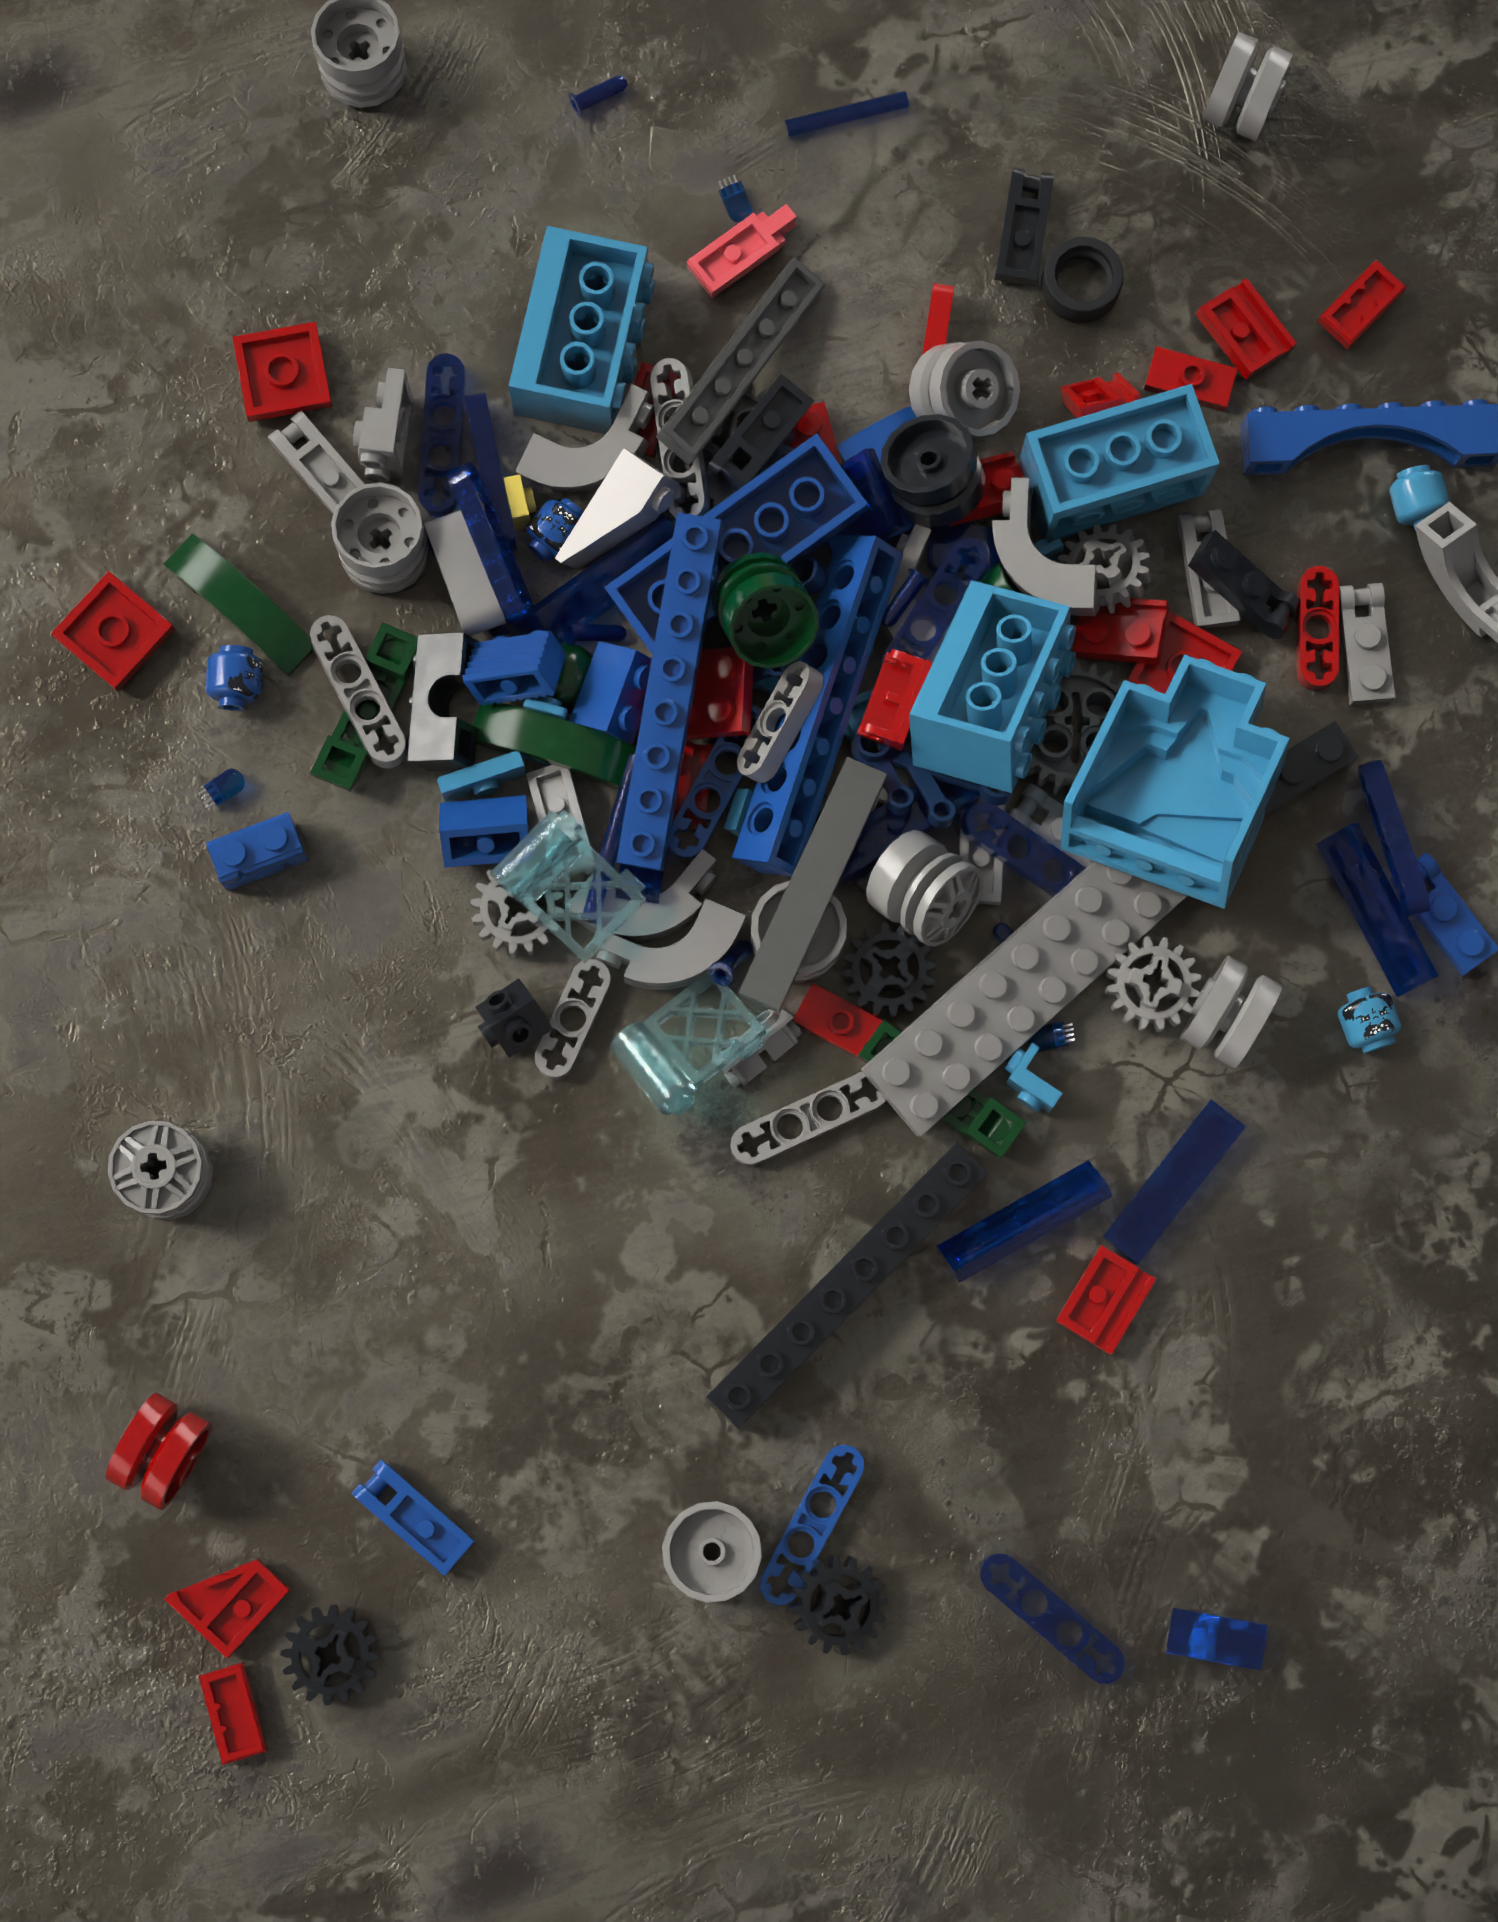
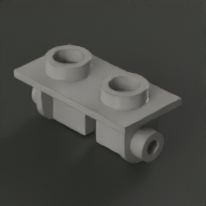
M768 1009L760 1013L753 1020V1027L743 1035L732 1037L724 1042L718 1049L719 1054L711 1061L725 1073V1078L733 1088H736L739 1084L745 1086L767 1068V1065L758 1054L765 1050L770 1058L775 1061L798 1043L796 1038L802 1032L792 1021L793 1017L791 1014L781 1009L780 1013Z

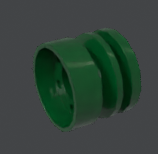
M764 552L743 555L729 563L715 581L711 593L712 610L738 657L751 666L766 669L786 666L802 657L813 644L819 629L818 610L793 567L781 557Z

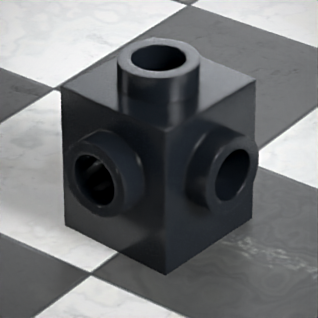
M519 978L502 990L493 992L485 1001L475 1007L484 1020L482 1024L477 1026L491 1048L499 1044L508 1058L519 1051L527 1049L534 1041L553 1029L537 1002Z

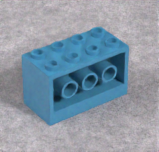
M547 226L508 386L514 415L603 434L609 431L625 400L626 383L632 384L637 364V358H634L636 343H642L646 326V319L643 318L645 304L650 305L655 288V279H653L654 264L648 262V247Z
M1192 384L1026 433L1018 461L1024 478L1030 479L1032 486L1031 509L1041 539H1046L1048 543L1058 538L1062 539L1078 534L1080 530L1084 532L1092 530L1094 525L1097 524L1102 527L1204 496L1220 464Z
M970 581L909 714L913 766L1008 793L1013 792L1018 778L1025 779L1028 774L1032 760L1030 751L1033 744L1039 745L1044 737L1047 724L1045 716L1048 710L1054 711L1058 705L1061 694V686L1059 684L1062 677L1068 678L1074 667L1076 653L1070 651V648L1074 641L1076 627L1070 625V606L981 582Z

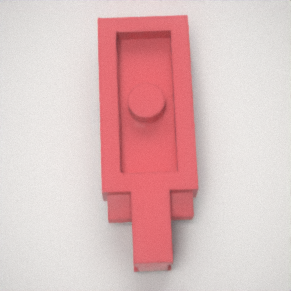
M787 204L769 217L764 211L758 215L753 212L688 259L687 268L713 299L778 252L779 248L786 243V239L783 236L797 226V216Z

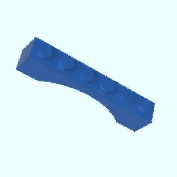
M1473 399L1464 402L1462 405L1446 406L1444 401H1428L1422 403L1420 407H1404L1403 403L1389 402L1379 405L1378 408L1363 409L1361 405L1352 403L1340 405L1334 410H1319V407L1316 405H1304L1295 408L1294 411H1277L1275 407L1266 406L1255 408L1252 412H1248L1240 426L1244 475L1286 474L1301 460L1322 448L1343 441L1365 438L1390 439L1415 445L1438 456L1453 468L1485 467L1498 464V404H1488V401L1484 399Z

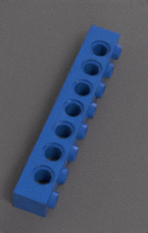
M677 512L616 861L620 865L664 872L708 620L711 593L724 528L721 519Z
M839 535L827 571V584L820 592L816 604L819 623L825 628V638L820 645L809 648L802 657L798 658V661L808 664L822 674L823 688L776 774L767 782H757L732 856L733 859L760 873L792 877L811 836L903 557L902 552L877 536ZM785 713L778 719L775 731L782 726L786 716Z

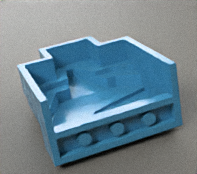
M1187 655L1183 656L1165 694L1154 690L1148 685L1135 684L1124 680L1064 800L1060 849L1225 909L1264 820L1266 806L1286 761L1290 740L1289 737L1280 735L1273 729L1255 726L1263 707L1267 683L1259 681L1249 674L1236 673L1216 666L1208 660L1196 659Z

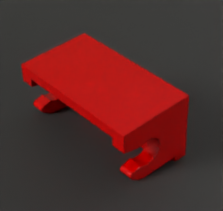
M894 649L891 650V653L887 652L857 735L902 751L910 731V711L933 662Z

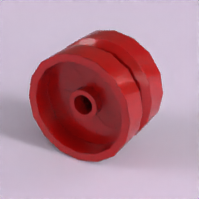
M154 1393L138 1410L120 1439L110 1459L105 1479L124 1490H130L142 1481L140 1489L141 1499L159 1510H164L178 1494L196 1466L210 1436L213 1423L193 1412L185 1414L176 1422L178 1404L159 1393Z

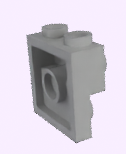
M388 368L386 382L379 381L376 396V406L378 408L365 407L363 421L356 420L353 445L358 447V460H360L362 466H365L364 477L371 481L388 482L390 478L402 479L413 402L404 369Z

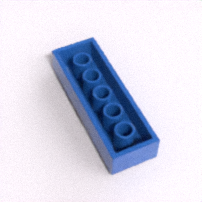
M817 433L703 515V517L721 519L724 527L714 584L719 574L729 563L747 554L759 552L773 554L792 565L798 558L809 555L868 512V503ZM673 538L604 587L652 655ZM712 597L706 628L718 620L712 610Z

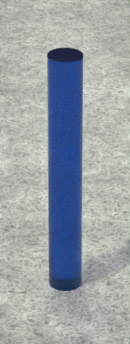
M906 91L784 120L788 137L908 108V96Z

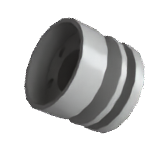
M383 0L327 1L314 17L311 36L322 83L330 95L345 105L359 108L377 106L392 98L403 85L407 65L398 19L389 4Z
M380 482L365 484L347 493L336 506L331 521L333 541L339 553L342 567L352 582L366 591L379 594L399 592L415 583L426 568L429 547L420 510L409 494L394 485ZM380 543L385 547L390 545V547L386 550L381 546L376 548V546Z
M912 830L902 834L892 842L878 859L867 884V902L871 908L890 921L901 923L906 932L915 935L925 945L935 947L947 942L968 921L978 904L983 889V875L979 868L971 863L964 862L963 858L958 854L948 853L943 844L926 833Z
M147 1121L132 1126L117 1139L109 1154L108 1176L113 1191L125 1205L153 1219L174 1220L189 1215L204 1202L212 1186L213 1166L208 1151L196 1137L170 1122ZM157 1158L167 1165L166 1169L159 1171L158 1179L148 1173V1168L155 1166V1159Z

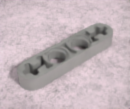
M666 358L659 361L651 372L650 382L657 433L666 424L669 415L676 411L683 401L673 399L671 389L665 383H662L663 380L669 378V371L673 370L678 376H681V379L674 381L675 394L680 399L686 397L694 387L691 372L681 361L674 358ZM659 440L663 473L678 483H688L690 495L698 500V503L691 506L690 513L679 507V504L686 502L685 488L678 484L674 490L673 502L669 506L670 513L675 518L677 517V512L697 516L705 515L710 510V499L703 449L695 458L692 467L688 471L677 473L672 466L676 454Z
M327 615L320 617L313 623L310 630L313 649L365 750L368 751L369 758L375 765L381 768L389 769L398 766L403 762L407 752L404 734L348 626L337 616ZM330 629L333 634L339 633L337 641L342 653H339L337 656L334 655L330 643L327 640L322 641L324 639L323 631ZM345 664H355L361 669V676L353 683H343L337 678V671ZM365 700H373L380 706V712L374 719L363 720L355 713L358 704ZM380 727H382L389 743L397 741L393 745L394 753L391 755H387L384 750L376 752L380 749V743L375 730H378Z
M859 1072L740 1127L731 1138L730 1149L732 1156L742 1165H758L876 1111L884 1105L886 1099L879 1091L876 1093L877 1100L875 1102H870L868 1097L860 1098L854 1101L855 1107L859 1110L851 1113L848 1099L840 1090L848 1087L849 1095L851 1096L862 1089L861 1081L867 1079L873 1085L863 1072ZM825 1097H834L841 1103L842 1114L834 1121H825L818 1115L817 1104ZM787 1115L799 1118L803 1126L800 1136L791 1140L783 1138L777 1130L778 1121ZM767 1123L770 1124L771 1136L779 1147L770 1149V1142L767 1141L757 1147L758 1155L755 1157H751L748 1152H739L738 1147L743 1144V1135L749 1134L752 1139L765 1135V1131L761 1126Z

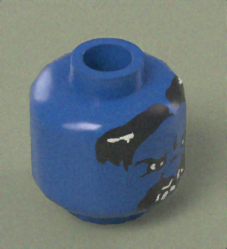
M563 498L561 502L553 499L548 500L526 526V532L532 540L528 545L529 549L546 563L551 558L556 560V555L580 519L583 511L567 498Z
M223 645L219 647V652L213 653L208 657L205 692L213 700L219 701L220 709L243 711L245 710V704L255 702L260 698L263 662L253 655V649L240 645Z

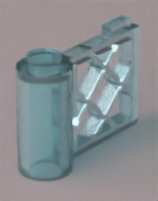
M551 810L490 874L510 896L521 903L579 959L586 963L646 901V898L641 894L646 886L627 868L619 874L578 834L582 829L581 825L568 812L563 810L558 815L555 811ZM582 854L596 865V882H570V867ZM601 871L612 881L601 882ZM565 873V883H555ZM620 888L632 899L620 912H602V889ZM596 889V912L571 913V890ZM547 890H565V913L546 914L535 902ZM602 919H612L602 930ZM571 920H597V936L585 948H582L571 937ZM555 921H565V931Z
M711 968L644 1022H636L623 1029L612 1041L610 1050L662 1114L670 1115L673 1113L674 1115H680L693 1105L697 1088L739 1055L745 1061L765 1045L761 1038L767 1033L718 973ZM714 984L722 993L719 1009L697 1008L699 995ZM728 1002L735 1010H727ZM673 1015L688 1016L685 1036L666 1035L659 1026ZM695 1017L718 1018L715 1038L693 1037ZM726 1019L744 1020L751 1028L750 1031L738 1040L723 1039ZM675 1045H683L682 1053ZM691 1046L714 1047L712 1060L699 1071H696L689 1063Z

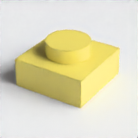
M520 474L504 477L515 531L525 529L530 521L529 513L537 512L532 486L523 488Z

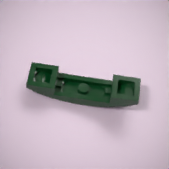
M191 534L163 563L164 567L192 592L201 596L288 677L314 651L311 638L285 612L234 566L194 534Z
M382 622L365 657V661L392 713H394L413 668V656L417 650L418 637ZM365 700L358 704L355 713L363 720H371L379 714L380 706L373 700ZM345 709L332 736H327L310 775L351 792L368 765L370 758ZM382 727L375 730L379 742L384 734Z
M495 702L493 705L488 703L485 706L479 705L473 725L477 727V745L506 754L510 751H517L521 755L588 775L592 781L629 792L636 752L635 746L593 729L521 707Z
M883 1020L860 1051L858 1057L867 1064L902 1032ZM975 1088L940 1119L1000 1159L1027 1123L994 1098L990 1097L989 1099Z

